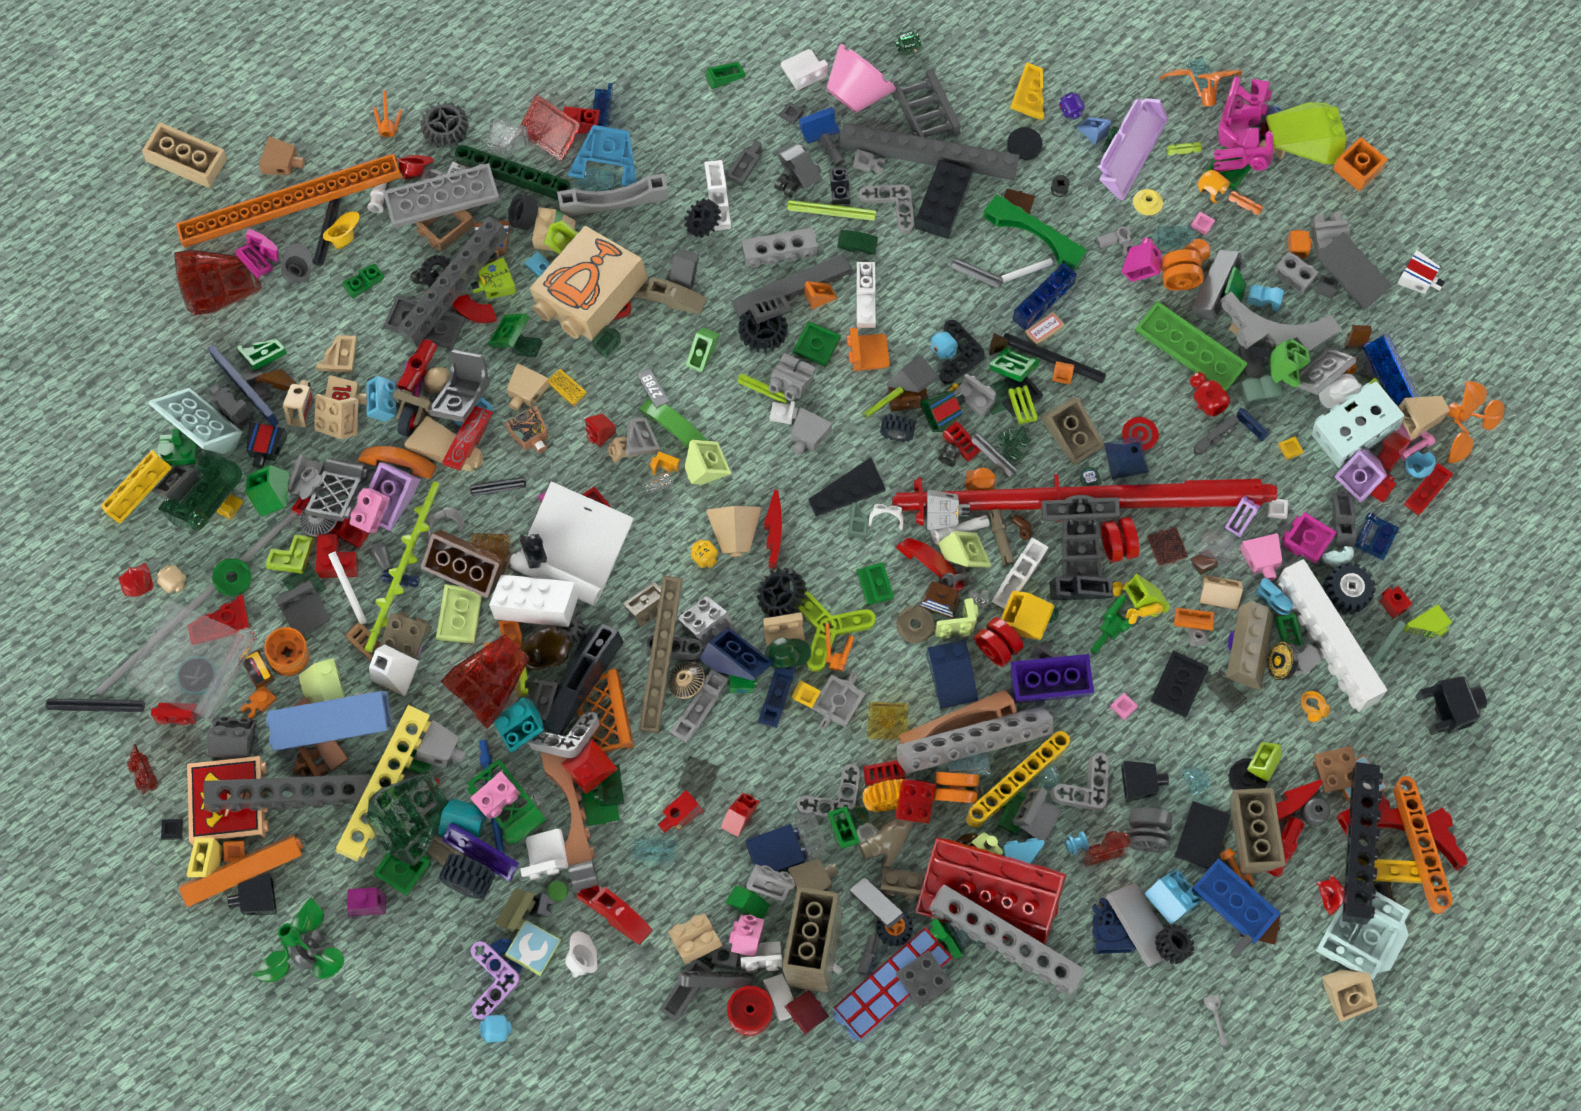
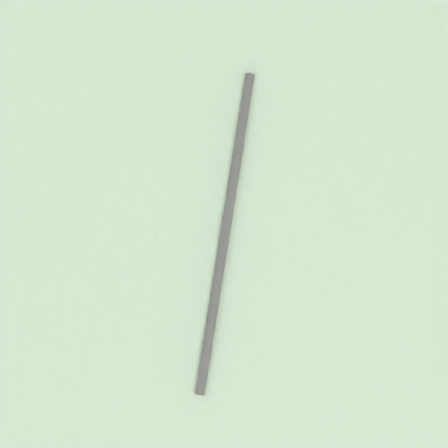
M293 511L287 514L242 555L239 560L245 563L249 561L295 519L298 514ZM228 573L226 579L228 580L234 573ZM213 583L95 691L101 696L216 591Z

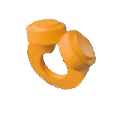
M1307 691L1302 695L1301 707L1308 714L1309 721L1318 722L1321 720V717L1326 718L1329 715L1330 705L1326 704L1321 694L1315 691ZM1307 699H1316L1320 710L1307 705Z

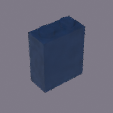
M791 824L746 840V847L754 867L755 865H766L772 868L773 871L779 873L787 872L791 867L804 864L807 858L804 847L800 848L798 840H800L797 829H793Z

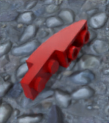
M596 885L580 890V893H577V899L608 919L609 925L638 945L652 933L653 929L646 921L605 886L600 888Z

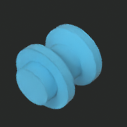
M1083 831L1079 832L1076 838H1073L1071 835L1067 836V841H1064L1067 852H1071L1072 855H1076L1077 850L1081 848L1085 851L1089 850L1088 840Z

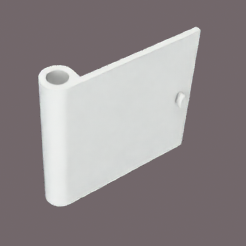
M551 482L528 536L539 534L542 538L547 562L541 563L540 568L530 569L522 549L521 552L511 556L509 564L512 570L530 578L574 582L579 596L578 599L595 606L603 592L634 518Z

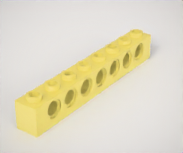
M410 705L407 706L335 852L358 862L360 857H365L369 849L366 844L369 839H374L378 830L375 826L378 821H383L387 812L384 808L387 803H392L396 794L393 790L396 785H401L405 776L402 772L405 767L409 768L414 758L411 754L414 749L418 750L422 742L420 736L422 732H427L431 724L428 721L429 714ZM412 726L416 728L417 733L413 735L408 734L406 728ZM405 744L408 747V751L400 752L397 746ZM390 762H397L399 768L392 770L388 764ZM386 779L391 785L388 788H383L379 782ZM378 797L382 803L379 806H374L370 800ZM364 815H369L373 821L370 824H364L361 818ZM355 833H360L364 839L361 842H355L352 836Z

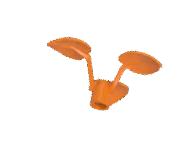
M1177 69L1167 72L1160 77V80L1166 76L1189 75L1198 91V97H1202V106H1212L1217 104V83L1220 78L1233 74L1241 77L1242 71L1226 70L1198 75L1197 78L1208 79V87L1202 88L1203 92H1201L1191 69ZM1211 80L1214 81V87H1211Z
M1465 381L1462 405L1452 403L1448 407L1450 411L1447 415L1454 418V423L1458 424L1464 431L1460 432L1454 439L1448 463H1456L1465 459L1473 449V438L1469 437L1470 433L1462 425V421L1468 420L1470 415L1484 419L1482 427L1486 430H1492L1503 419L1505 406L1500 400H1492L1485 408V415L1473 413L1475 410H1478V406L1485 402L1487 396L1486 388L1478 382Z

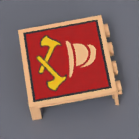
M260 756L187 764L189 842L194 845L195 838H214L217 840L261 835L262 838H266V832H269V822L265 820V813L269 811V807L259 811H253L250 808H243L237 812L230 811L229 809H221L220 812L204 810V781L264 779V774H267V765ZM268 791L263 792L261 796L265 798L264 793H268ZM248 792L240 795L242 799H249L252 796ZM228 793L220 795L222 800H228L231 797Z

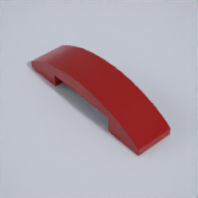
M906 538L896 546V549L909 560L916 557L940 579L946 573L958 574L940 553L921 541ZM959 581L952 588L956 589L959 593L965 586L962 581Z

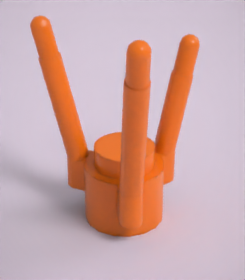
M384 90V120H382V123L380 122L377 108L373 107L378 126V134L382 137H393L395 133H398L402 110L399 109L395 124L392 120L388 119L387 92Z
M826 623V663H830L829 669L844 671L854 636H848L842 654L834 653L831 656L829 623Z

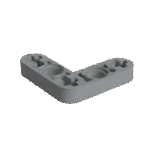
M903 184L865 186L860 189L859 199L864 204L895 203L898 230L904 234L912 232L914 216L909 186ZM886 191L890 196L883 198L880 196V193ZM901 191H904L905 196L901 195ZM865 192H868L869 198H866ZM906 206L909 208V211L903 213L899 208ZM904 218H907L908 228H905L903 225Z
M595 712L584 713L567 737L541 732L528 741L529 747L535 751L561 757H576L600 724L598 716ZM579 733H585V734L582 735V736H579V737L576 736V735L579 734ZM558 742L555 746H549L552 743Z
M1096 753L1089 758L1087 788L1058 784L1050 791L1051 799L1058 804L1089 810L1103 808L1107 803L1109 768L1107 756L1103 753ZM1098 759L1099 762H1102V765L1099 766L1095 760ZM1096 776L1101 779L1102 784L1100 787L1094 784L1093 779ZM1060 790V793H1062V794H1068V793H1069V795H1064V796H1062V797L1060 798V794H1057V791ZM1075 792L1082 795V802L1075 800ZM1097 797V800H1099L1100 803L1097 804V802L1094 801L1093 798Z
M848 764L843 768L838 800L802 796L797 801L798 812L803 815L829 819L827 813L824 814L820 811V806L828 804L831 807V811H833L834 805H838L837 809L845 806L848 807V811H851L849 813L850 817L852 818L860 777L859 768L854 764ZM853 769V772L857 775H853L852 783H843V781L848 782L849 777L845 772ZM845 788H851L854 794L852 797L847 798L842 794V791ZM804 801H808L809 805L814 806V802H818L816 806L817 812H813L814 807H807V810H804L800 803L803 804Z

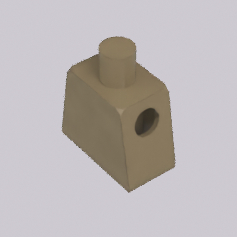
M819 859L788 869V874L793 877L796 890L797 887L828 891L832 888L830 878L839 874L834 863L823 867Z

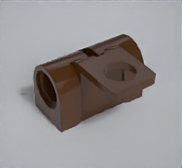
M888 387L887 395L897 388ZM926 388L919 393L904 390L902 394L889 402L890 411L921 408V399L928 397Z

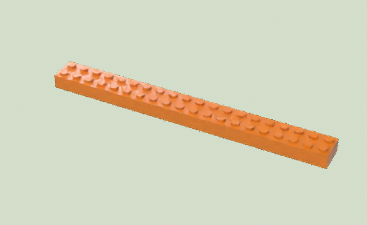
M393 153L176 223L181 243L186 248L402 178Z

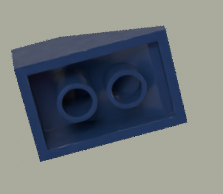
M729 627L707 644L700 657V660L715 671L752 681L774 663Z
M966 640L928 647L926 656L940 709L978 701Z

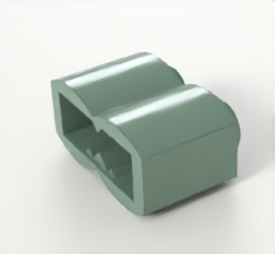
M1271 374L1263 375L1260 379L1246 378L1239 387L1245 407L1279 402L1283 397L1280 382L1276 384L1272 380Z

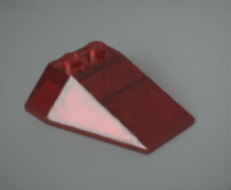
M197 250L174 252L177 282L186 309L193 315L214 313L262 289L259 278L257 279L253 274L257 286L255 289L249 269L238 256Z
M504 634L454 666L441 682L451 693L459 697L473 711L475 717L488 729L501 715L529 657Z

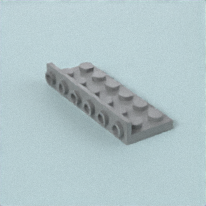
M489 163L383 191L393 228L500 200Z

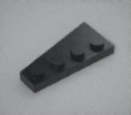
M870 457L810 497L808 501L815 517L850 505L852 502H858L885 492L886 489Z

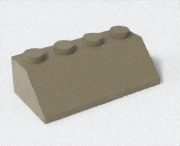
M1254 601L1239 607L1226 675L1228 679L1258 690L1262 689L1274 617L1269 607Z
M1273 788L1233 790L1229 797L1240 874L1263 873L1285 866Z

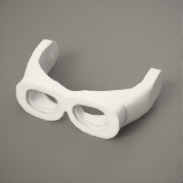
M883 504L874 505L869 516L868 526H871L873 523L872 519L875 515L888 512L900 520L899 528L900 530L903 529L904 518L901 507L889 506L887 508Z

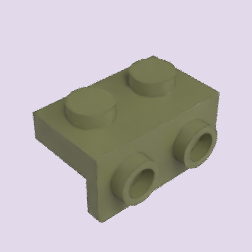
M515 888L495 923L511 933L515 929L520 930L525 921L522 918L525 911L530 912L536 902L532 900L535 894L529 891L524 893Z

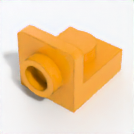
M658 452L657 456L653 457L650 462L652 474L656 475L660 466L667 472H678L680 459Z

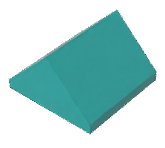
M451 798L442 811L438 836L444 837L448 825L452 822L479 838L487 817L476 805Z

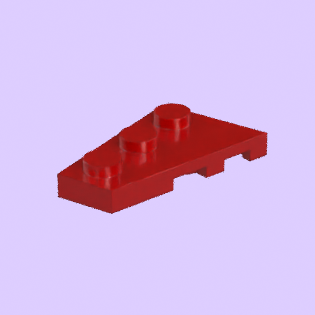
M243 594L236 597L237 599L229 604L226 603L220 606L221 608L211 614L208 613L189 624L188 630L191 644L194 646L251 632Z

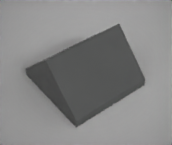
M921 355L898 371L887 382V387H902L903 390L919 393L938 380V375Z
M175 465L152 491L174 507L200 479L192 467Z

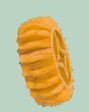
M903 779L887 780L866 788L862 797L865 808L872 812L896 810Z

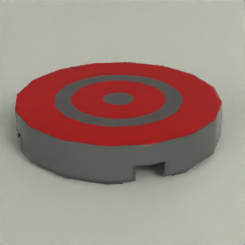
M1134 417L1124 424L1121 438L1127 439L1141 436L1144 451L1148 452L1157 444L1159 432L1155 423L1144 417Z

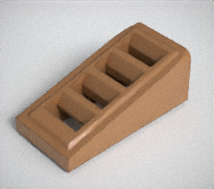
M358 622L345 637L365 657L372 661L373 656L370 655L372 652L365 650L371 633ZM367 636L368 639L360 645L359 643ZM378 640L375 643L373 651L380 645V642Z

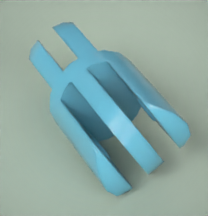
M1267 578L1261 581L1256 595L1277 613L1288 615L1293 609L1292 601Z

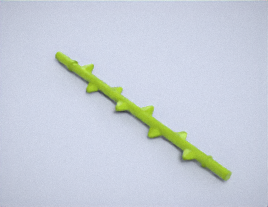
M437 481L432 482L428 495L424 499V504L414 508L419 517L412 534L402 536L401 538L407 546L399 566L389 569V574L393 577V581L385 598H379L375 601L381 610L373 629L370 631L371 635L365 647L367 652L373 651L377 638L381 634V628H385L388 618L386 616L394 596L404 593V589L399 584L407 564L417 563L418 561L412 552L420 533L430 529L425 520L440 486V483Z

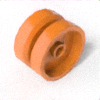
M1182 249L1164 255L1161 258L1164 287L1172 291L1191 290L1202 284L1204 276L1201 268L1200 254L1195 250Z
M959 771L935 773V782L947 785V789H935L934 800L976 803L978 801V793L966 790V786H978L979 775Z

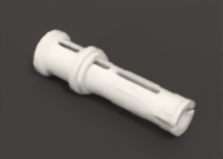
M387 183L377 185L371 191V202L367 206L369 211L373 213L383 212V202L385 200L383 191L386 190Z
M986 515L958 523L954 527L931 530V536L937 545L938 542L954 531L971 532L989 527V520Z

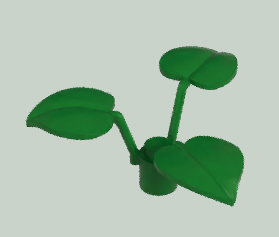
M311 897L300 909L293 924L286 923L278 930V936L282 939L280 943L283 945L284 952L274 951L269 954L258 970L253 973L254 977L264 982L278 981L290 969V964L287 962L290 959L287 945L297 946L300 944L304 949H310L301 941V934H305L306 931L312 932L316 930L324 918L323 910ZM333 947L325 949L321 956L316 953L314 957L318 960L314 963L312 971L318 979L332 977L344 965L343 954L340 950Z

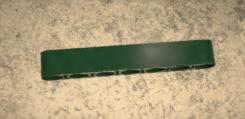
M460 145L455 149L457 163L470 168L489 163L493 178L556 200H558L557 192L571 190V185L566 179L466 145Z

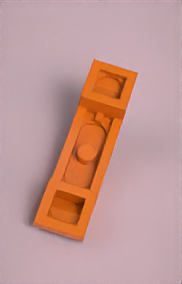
M391 446L366 448L358 458V462L374 466L379 461L413 468L412 475L431 479L437 468L431 461L417 453Z

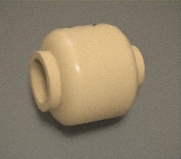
M166 565L157 574V583L167 593L171 594L175 591L179 593L186 587L184 583L187 577L175 565Z

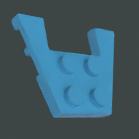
M593 125L568 172V176L584 179L586 161H594L622 166L624 169L621 186L636 183L629 131Z

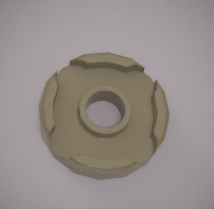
M909 606L899 613L896 627L899 635L905 641L921 643L932 635L935 628V620L932 613L926 608ZM918 620L921 626L917 629L912 628L910 622Z

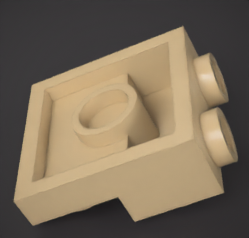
M705 913L700 916H693L690 921L682 925L676 924L668 931L676 950L685 964L722 946Z

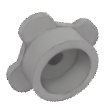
M1194 628L1188 630L1190 635L1189 644L1191 646H1206L1208 644V639H1206L1207 630Z

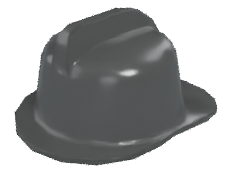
M291 244L285 249L283 255L282 276L289 282V285L307 281L311 272L312 255L305 246Z

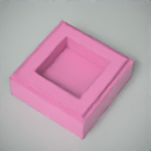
M1199 212L1190 227L1207 235L1215 220Z
M1123 693L1110 707L1125 720L1138 708V705Z

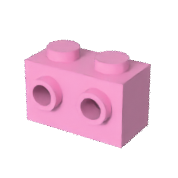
M363 488L358 494L356 507L350 514L349 524L368 533H376L390 497L371 488Z
M499 772L475 793L471 800L490 820L492 817L495 818L500 815L502 808L507 804H512L518 798L517 795L520 792L502 772Z
M741 914L739 922H734L733 931H731L729 943L732 944L731 952L755 957L765 920L756 918L753 915Z

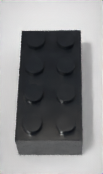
M939 159L917 214L915 229L946 239L950 238L970 186L973 170Z

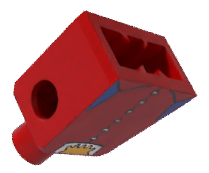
M686 790L662 811L666 817L658 823V826L664 833L673 826L679 831L703 813L704 810ZM678 811H680V814L677 818L672 817Z

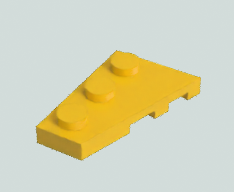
M1026 62L1010 109L1036 119H1044L1043 68Z

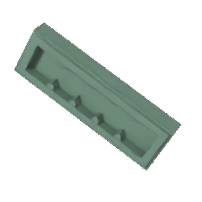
M1400 620L1394 626L1369 661L1373 668L1376 667L1379 661L1383 663L1390 653L1387 650L1389 647L1394 648L1400 639L1397 636L1406 623Z

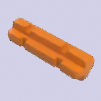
M1236 191L1231 192L1229 196L1230 201L1237 202V205L1248 211L1252 210V213L1256 215L1261 213L1262 205L1254 204L1255 201L1243 195L1240 196V193Z

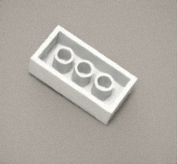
M500 575L490 608L496 620L569 627L579 596L574 582Z

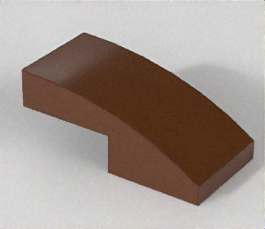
M1352 325L1351 332L1347 334L1344 348L1363 349L1371 336V326Z

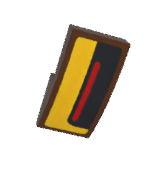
M259 649L241 659L257 689L275 680Z

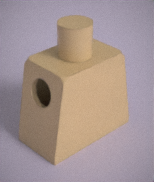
M517 363L507 387L508 397L512 398L508 406L515 411H518L522 404L532 407L550 386L549 379Z

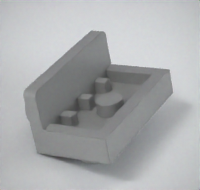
M755 865L746 887L749 890L784 901L789 890L794 889L795 883L793 877L786 872L779 873L773 871L769 866Z

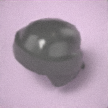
M317 929L312 932L310 937L301 935V941L309 948H320L319 943L326 940L323 935H319ZM300 944L291 946V959L293 963L301 969H312L318 959L314 956L310 957L307 950ZM323 951L318 952L317 954L321 956Z

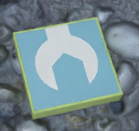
M525 920L507 950L505 957L541 976L561 939Z

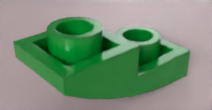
M374 263L360 269L358 275L343 281L342 286L353 299L381 282L385 276Z

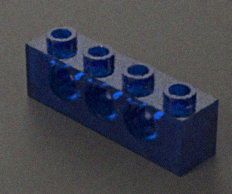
M1063 263L1014 310L1012 320L1025 331L1029 329L1075 285L1077 273Z

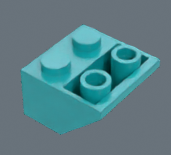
M527 698L520 699L492 719L510 753H513L544 731L540 712L533 700Z

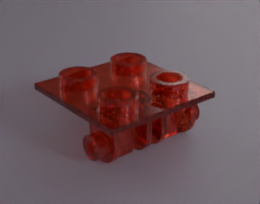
M134 744L127 767L130 773H134L136 788L145 795L147 789L153 791L158 788V781L153 770H150L151 766L146 755L140 753L136 744Z

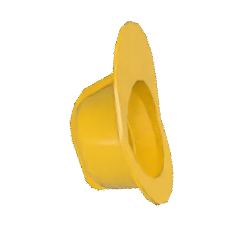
M351 211L342 215L324 232L323 239L331 241L338 250L351 243L354 239L353 228L360 219L359 213Z

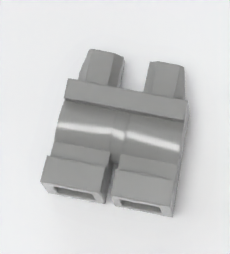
M1340 212L1331 214L1330 221L1326 222L1322 214L1314 217L1311 231L1316 255L1343 231L1354 243L1353 238L1350 237V230L1347 226L1348 221L1342 218Z
M784 353L780 363L772 372L769 391L778 393L781 390L785 392V398L793 401L795 398L800 399L802 393L814 379L816 367L803 361L798 365L799 359Z

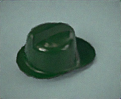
M780 637L767 646L765 656L774 662L771 666L773 668L796 667L804 665L809 661L811 648L804 640Z

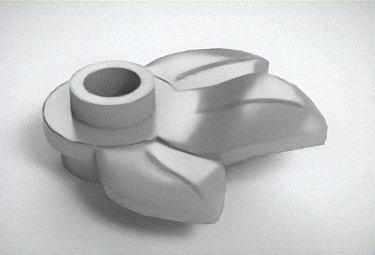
M313 467L305 469L301 474L302 479L294 484L290 494L300 493L302 500L311 496L314 488L319 487L322 482V476L319 475V471Z

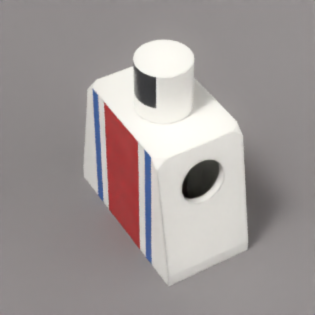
M1416 250L1397 284L1426 294L1430 286L1440 291L1445 281L1436 277L1440 266Z

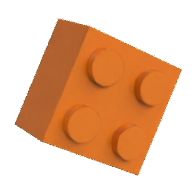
M1360 137L1337 158L1333 170L1360 192L1383 171L1388 158Z

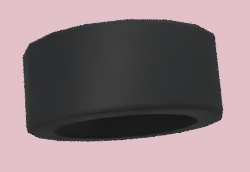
M518 194L513 198L508 211V221L511 227L528 230L533 226L538 213L536 199L523 194Z

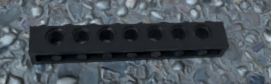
M1356 762L1352 768L1342 921L1367 925L1375 915L1372 899H1375L1376 887H1373V880H1376L1377 868L1374 867V863L1378 859L1379 852L1378 848L1375 847L1380 835V830L1377 829V822L1380 821L1381 817L1378 803H1381L1382 799L1379 785L1383 781L1380 765ZM1363 783L1369 784L1371 789L1365 788ZM1362 802H1367L1370 808L1364 807ZM1360 821H1366L1369 827L1363 826ZM1359 840H1365L1368 846L1361 845ZM1358 859L1365 860L1367 865H1361ZM1357 878L1363 879L1365 885L1359 884ZM1355 898H1361L1364 904L1357 903Z

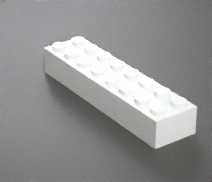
M1303 559L1285 568L1277 580V587L1292 601V610L1298 615L1297 620L1299 624L1308 631L1307 636L1312 643L1315 642L1318 647L1319 656L1327 661L1329 672L1339 680L1338 685L1343 692L1346 691L1349 696L1350 705L1360 712L1378 703L1388 690L1305 560Z

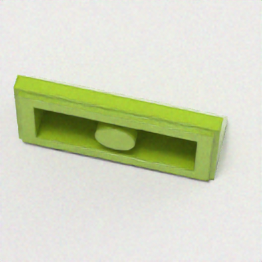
M1262 742L1247 768L1248 771L1265 781H1269L1282 757L1281 745Z

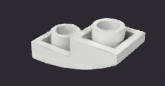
M780 974L763 980V986L771 998L773 1010L779 1021L791 1018V1015L784 1006L793 1001L794 998L783 975Z

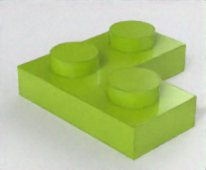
M294 535L289 551L270 550L265 564L266 568L304 574L315 540L310 536Z

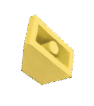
M195 838L187 877H208L220 867L224 848L214 838Z

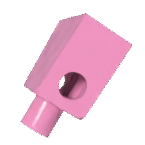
M1278 534L1243 541L1240 550L1253 574L1263 572L1265 578L1270 581L1275 580L1277 575L1274 569L1280 568L1282 564Z

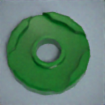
M230 558L224 559L216 565L213 570L212 581L219 593L224 596L234 597L241 595L248 589L252 576L250 568L245 562ZM228 573H235L238 577L235 582H228L226 579Z

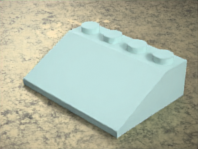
M190 388L149 401V405L202 449L221 454L236 449L242 431Z

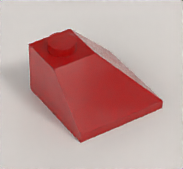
M593 739L584 746L580 754L573 758H567L561 763L586 794L617 770V767Z

